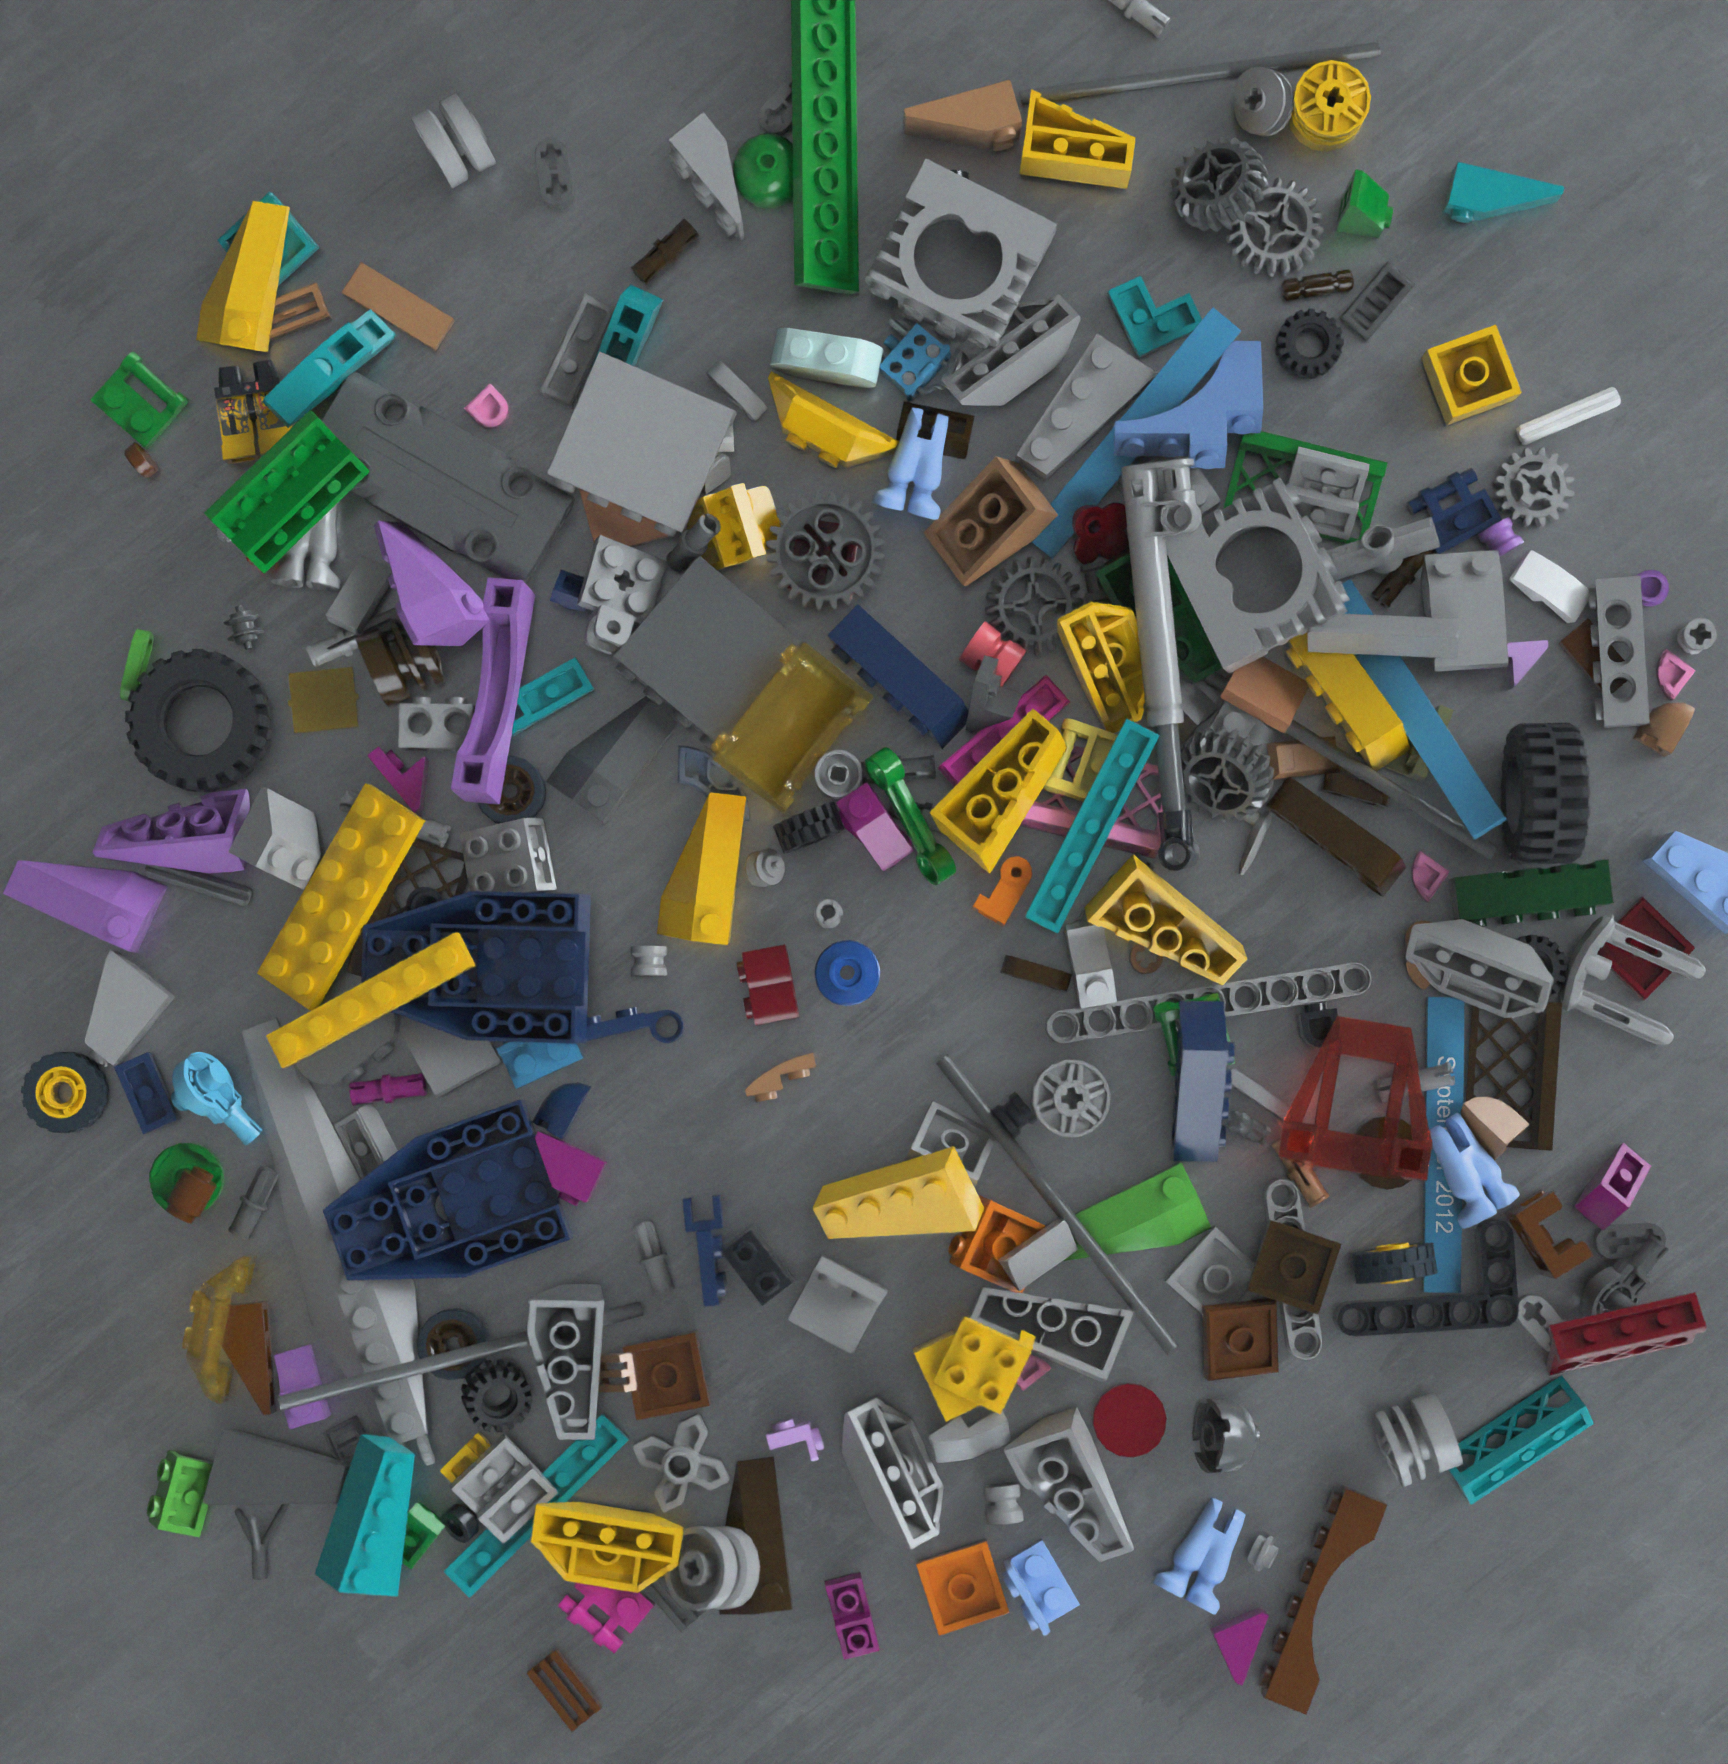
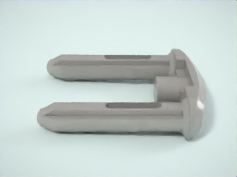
M1612 914L1599 917L1581 937L1568 962V971H1565L1564 974L1566 980L1562 983L1560 993L1564 1009L1570 1011L1572 1008H1575L1655 1045L1670 1044L1673 1040V1033L1666 1025L1584 989L1585 984L1583 982L1587 974L1602 981L1608 976L1612 967V961L1597 954L1600 947L1603 948L1605 942L1688 979L1702 978L1706 972L1705 967L1697 958L1615 922L1614 915ZM1630 937L1657 949L1658 952L1656 954L1649 953L1625 942V939ZM1593 1005H1602L1626 1016L1624 1020L1617 1019L1593 1008Z

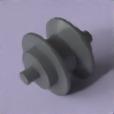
M242 605L236 606V613L229 615L230 619L223 622L224 625L231 626L233 629V634L227 640L236 641L237 645L244 644L245 650L252 648L251 642L258 640L257 636L264 633L263 630L256 629L254 626V621L260 615L252 614L250 610L243 611Z

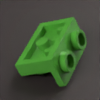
M168 1450L166 1458L160 1461L157 1469L159 1484L156 1494L150 1497L147 1505L149 1523L158 1530L200 1537L209 1506L202 1502L213 1462L182 1456L176 1451Z

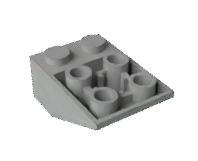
M702 112L669 138L671 152L668 155L672 160L670 164L681 179L685 180L689 177L695 188L693 192L705 208L711 205L715 209L714 211L718 216L716 221L728 236L734 233L741 241L745 237L727 142L704 112Z

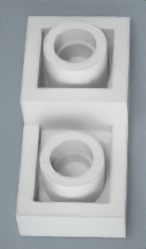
M1532 550L1526 551L1509 578L1532 601H1543L1566 623L1576 622L1589 601V589L1564 569Z

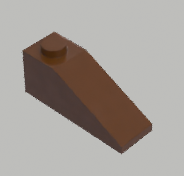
M268 1301L218 1306V1313L213 1314L212 1318L214 1335L220 1336V1345L262 1414L271 1415L276 1412Z

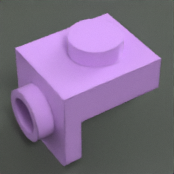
M793 1419L780 1421L772 1424L773 1431L766 1433L770 1450L806 1440L811 1461L819 1460L818 1450L824 1449L819 1427L812 1429L810 1420L794 1424Z

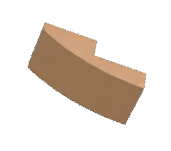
M814 1053L793 1058L765 1072L745 1089L746 1096H755L756 1102L777 1098L776 1091L784 1089L781 1079L782 1074L788 1073L789 1080L811 1076L809 1069L816 1068Z

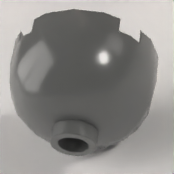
M1206 1399L1208 1403H1200L1193 1422V1441L1200 1439L1201 1452H1194L1200 1468L1206 1473L1236 1471L1248 1463L1254 1454L1255 1448L1259 1445V1428L1255 1425L1249 1411L1237 1402L1228 1399Z

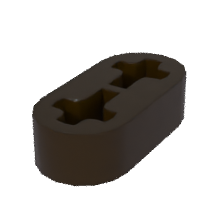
M1325 772L1321 791L1367 805L1388 808L1391 798L1365 781L1341 774Z
M1005 955L1000 973L1064 992L1068 991L1072 977L1070 973L1009 955Z

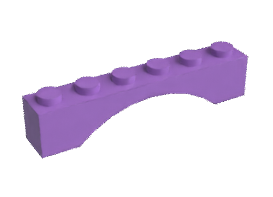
M487 578L483 608L490 621L483 627V654L479 692L469 730L456 755L451 790L465 802L500 804L535 601L534 592L523 580Z

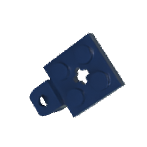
M721 1194L712 1196L714 1219L694 1221L691 1197L683 1198L685 1231L696 1232L704 1307L719 1305L722 1302V1296L728 1294L726 1272H719L718 1259L724 1257L721 1253L723 1251L722 1235L715 1236L714 1230L724 1228Z

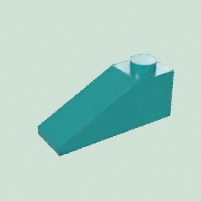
M1458 162L1452 170L1443 213L1451 214V218L1455 221L1471 223L1473 220L1479 221L1556 203L1563 195L1565 187Z
M630 284L618 299L599 351L635 367L664 299Z

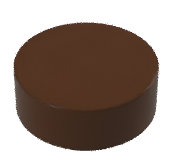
M134 442L124 450L127 460L144 478L149 479L159 470L154 460L138 443Z

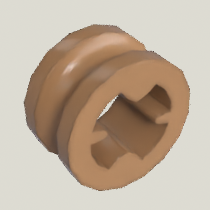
M1137 943L1129 954L1132 968L1141 974L1155 972L1161 966L1163 956L1161 957L1156 954V962L1149 963L1147 968L1141 967L1139 964L1142 961L1137 962L1136 954L1137 952H1143L1145 947Z

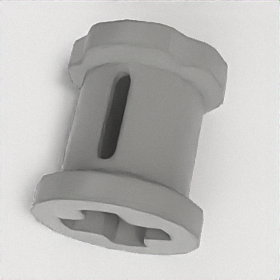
M1695 618L1678 630L1676 641L1684 653L1690 655L1698 654L1715 643L1717 631L1714 624L1708 619ZM1697 629V635L1703 636V640L1696 643L1694 637L1690 636V632Z

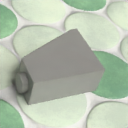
M111 950L106 956L84 1041L92 1049L89 1055L105 1067L109 1063L113 1066L122 1064L175 998L174 995L119 951Z

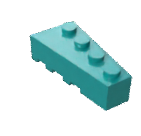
M360 1435L314 1573L337 1592L398 1597L415 1454L391 1437Z

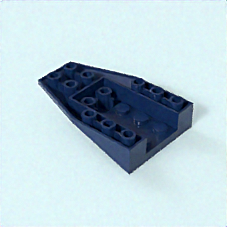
M470 891L364 925L361 983L449 935L459 932L476 966L391 1012L464 1040L586 1043L591 895Z
M524 1099L415 1137L323 1209L347 1280L465 1278L573 1238L562 1204L558 1198L557 1190L551 1185L536 1143V1131ZM438 1196H440L448 1221L439 1217L436 1211L435 1203Z

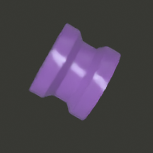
M1510 517L1503 519L1477 535L1481 542L1487 544L1490 549L1489 551L1498 550L1499 557L1524 543L1521 536L1515 535L1513 532V523Z

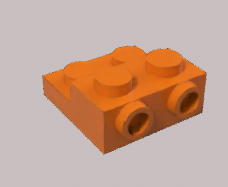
M979 1195L984 1210L976 1231H965L962 1235H956L952 1239L948 1249L949 1255L952 1256L949 1263L1009 1291L1023 1293L1025 1287L1020 1291L1016 1289L1000 1264L999 1259L1042 1230L1046 1225Z

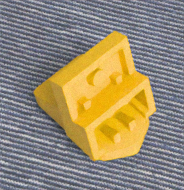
M744 483L699 498L686 529H691L702 515L711 514L718 519L721 530L709 541L706 552L701 556L718 571L766 554L765 550L770 549L766 546V541L777 540V537L770 532V527H781L777 518V512L769 488L760 486L746 490Z

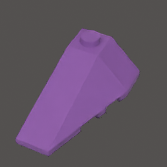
M378 521L374 524L382 558L391 566L392 574L388 577L390 587L397 589L399 601L395 604L396 611L414 645L463 646L490 621L483 608L482 600L475 594L474 590L405 524L388 521Z
M247 789L211 792L202 795V802L182 808L180 803L168 806V812L149 818L148 815L141 814L103 826L93 853L95 857L209 874L245 870L247 862L228 851L250 811L249 793Z

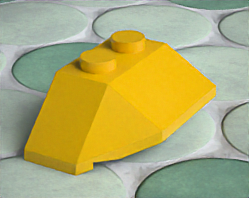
M772 371L768 376L769 387L782 432L787 435L785 440L789 444L803 451L806 447L813 449L819 453L817 457L819 460L833 468H837L838 464L848 468L894 455L900 441L875 429Z
M1089 602L1058 618L1057 632L1081 688L1104 730L1116 733L1120 731L1126 718L1134 723L1141 720L1145 697L1137 619L1133 610L1130 607Z
M586 1502L537 1503L531 1542L542 1552L548 1562L565 1581L639 1593L678 1566L684 1527L653 1513Z

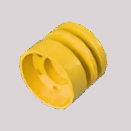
M1329 60L1317 63L1305 71L1294 89V107L1289 119L1290 129L1298 141L1312 150L1325 152L1341 149L1351 142L1369 112L1371 94L1368 82L1358 69L1346 62ZM1329 96L1336 98L1333 107L1327 106Z

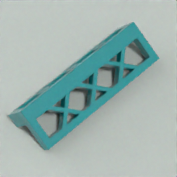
M1561 1375L1458 1443L1461 1456L1464 1454L1476 1455L1474 1464L1461 1473L1456 1467L1448 1471L1456 1480L1465 1498L1472 1505L1593 1425L1594 1422L1586 1405ZM1561 1390L1570 1399L1569 1402L1559 1408L1547 1407L1549 1398ZM1523 1415H1537L1536 1423L1531 1427H1516L1518 1419ZM1494 1434L1506 1435L1505 1444L1499 1448H1486L1488 1438Z

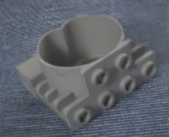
M925 158L906 195L905 202L895 218L891 230L886 235L874 263L865 276V282L870 285L869 290L875 295L884 299H888L890 296L898 299V308L903 310L901 314L906 319L921 324L923 320L935 326L934 331L949 340H953L954 337L963 340L965 334H968L967 339L973 344L985 349L988 345L996 348L1024 291L1027 289L1034 272L1037 270L1056 233L1057 223ZM945 220H957L963 222L967 229L973 232L975 236H989L998 240L1002 250V265L992 285L979 295L967 299H949L931 291L920 279L914 264L915 245L920 234L926 228Z
M1280 478L1262 489H1256L1253 491V494L1243 499L1239 498L1233 501L1234 504L1222 510L1214 511V514L1201 520L1199 527L1194 532L1165 536L1167 555L1223 669L1228 673L1267 655L1268 650L1278 645H1283L1298 635L1307 633L1308 627H1315L1319 624L1323 625L1328 622L1327 620L1348 612L1344 603L1350 599L1341 581L1335 582L1332 577L1338 574V571L1331 557L1324 548L1318 549L1316 545L1322 539L1315 525L1310 521L1308 515L1300 516L1295 506L1301 503L1292 483L1284 485ZM1259 527L1275 528L1289 536L1299 550L1302 560V576L1298 588L1293 596L1277 609L1265 613L1241 611L1236 608L1232 600V583L1217 571L1216 566L1219 558L1226 547L1241 534Z

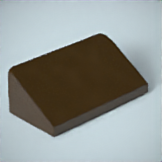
M903 402L896 440L900 441L912 407L923 409L922 425L917 437L928 440L931 439V429L937 414H942L949 417L943 455L966 459L975 418L974 415Z

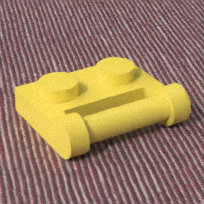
M1065 718L1060 730L1063 732L1062 738L1067 746V750L1043 789L1050 793L1062 794L1083 802L1117 734L1074 719ZM1081 737L1087 739V743L1072 783L1063 780V776L1076 739Z

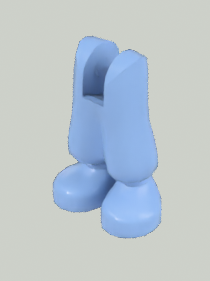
M912 407L900 442L887 469V475L890 480L889 485L877 490L873 494L872 503L895 510H903L908 484L913 481L914 488L908 503L907 512L938 520L941 510L932 499L931 494L938 488L941 481L942 459L949 417L937 414L931 429V439L920 438L917 435L922 425L923 409Z
M1456 1113L1446 1119L1445 1123L1448 1132L1443 1127L1436 1125L1426 1133L1443 1169L1452 1194L1456 1198L1464 1199L1466 1202V1207L1458 1214L1457 1219L1461 1228L1465 1229L1495 1215L1497 1209L1504 1208L1513 1203L1520 1193L1516 1186L1503 1182L1501 1169L1480 1145L1462 1116ZM1482 1186H1484V1188L1486 1189V1195L1484 1194Z
M1211 1497L1195 1525L1174 1553L1173 1569L1158 1573L1153 1583L1183 1598L1192 1572L1197 1571L1198 1576L1185 1599L1216 1615L1220 1606L1219 1601L1213 1594V1588L1224 1580L1231 1554L1246 1514L1235 1509L1226 1522L1223 1532L1212 1528L1218 1518L1222 1501Z

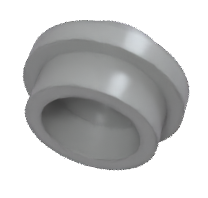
M1259 1535L1247 1559V1562L1255 1565L1254 1570L1260 1572L1263 1566L1270 1568L1279 1550V1548L1273 1546L1275 1542L1274 1537L1269 1536L1265 1538Z

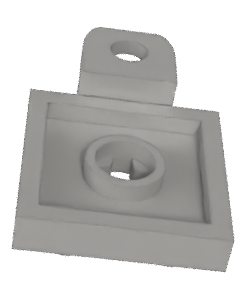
M602 535L595 539L577 601L578 606L593 611L589 616L584 635L585 644L588 647L606 654H612L618 647L626 643L631 634L632 627L638 628L654 609L667 563L666 560ZM614 576H625L630 583V587L627 586L624 591L618 589L619 583L614 581Z

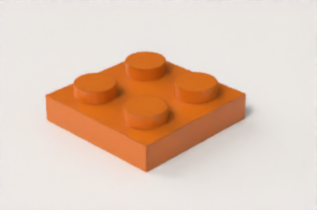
M986 1540L916 1562L939 1636L1010 1613Z

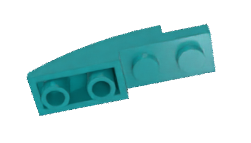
M371 309L368 310L352 324L347 322L319 345L280 381L262 402L289 428L307 412L340 387L342 381L392 343L396 334Z

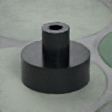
M454 1504L441 1516V1521L445 1525L446 1531L461 1543L468 1542L479 1531V1525L476 1520L477 1514L469 1506L465 1508L460 1504Z

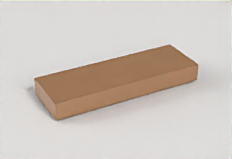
M360 262L342 291V294L367 310L371 309L378 317L434 351L438 349L455 322L451 316Z

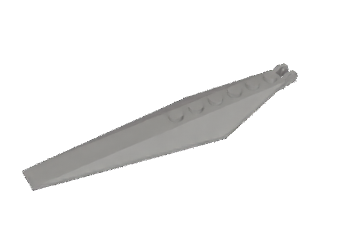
M275 1018L243 1030L242 1035L274 1170L278 1173V1187L312 1325L347 1378L420 1359L417 1349L419 1323L415 1280L346 1279L323 1209L361 1179L310 1080L301 1073L296 1063L288 1068L281 1067L266 1037L267 1034L281 1027L278 1019ZM423 1374L356 1391L385 1437H391L405 1448V1442L417 1439L422 1460L427 1466L435 1463L426 1435L429 1433L427 1430Z

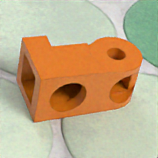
M1019 856L1006 859L1000 868L999 882L991 896L987 898L980 894L971 909L1003 927L1031 880L1032 867L1025 858Z

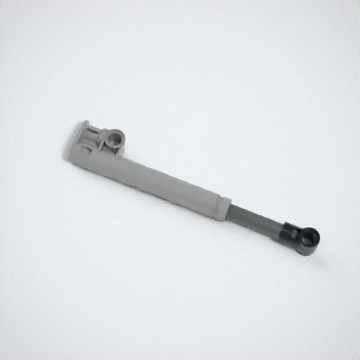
M1178 459L1121 467L1145 707L1148 708V712H1146L1147 726H1154V732L1160 735L1156 742L1163 812L1158 813L1161 836L1158 857L1163 867L1171 871L1192 867L1197 862L1200 852L1198 844L1194 840L1191 809H1186L1178 723H1184V716L1180 705L1182 697L1165 536L1194 532L1201 523L1202 514L1200 508L1196 505L1195 491L1191 489L1189 467L1194 465V459ZM1179 507H1184L1188 513V520L1182 527H1179L1174 520V514ZM1176 843L1182 845L1186 852V858L1182 863L1177 862L1172 855V849Z

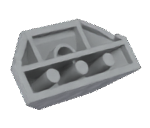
M1061 295L1051 296L1050 299L1018 304L997 347L988 345L985 349L966 340L956 348L949 363L947 373L942 378V382L961 405L1003 406L1062 363L1081 318Z
M1464 919L1416 924L1411 930L1405 958L1411 964L1416 965L1420 973L1437 991L1504 1018L1522 1016L1532 1012L1539 1013L1545 1010L1553 978L1532 946Z
M878 1398L871 1399L845 1413L842 1456L872 1521L907 1551L938 1535L940 1531V1524L938 1522L942 1509L943 1485L913 1420L898 1410L883 1404V1401Z

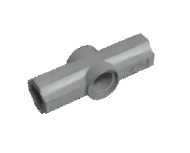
M1429 517L1395 529H1391L1387 525H1375L1364 532L1361 540L1327 550L1326 553L1329 554L1338 571V574L1332 576L1335 581L1369 569H1373L1377 573H1390L1401 565L1404 558L1438 548L1440 543L1432 518Z

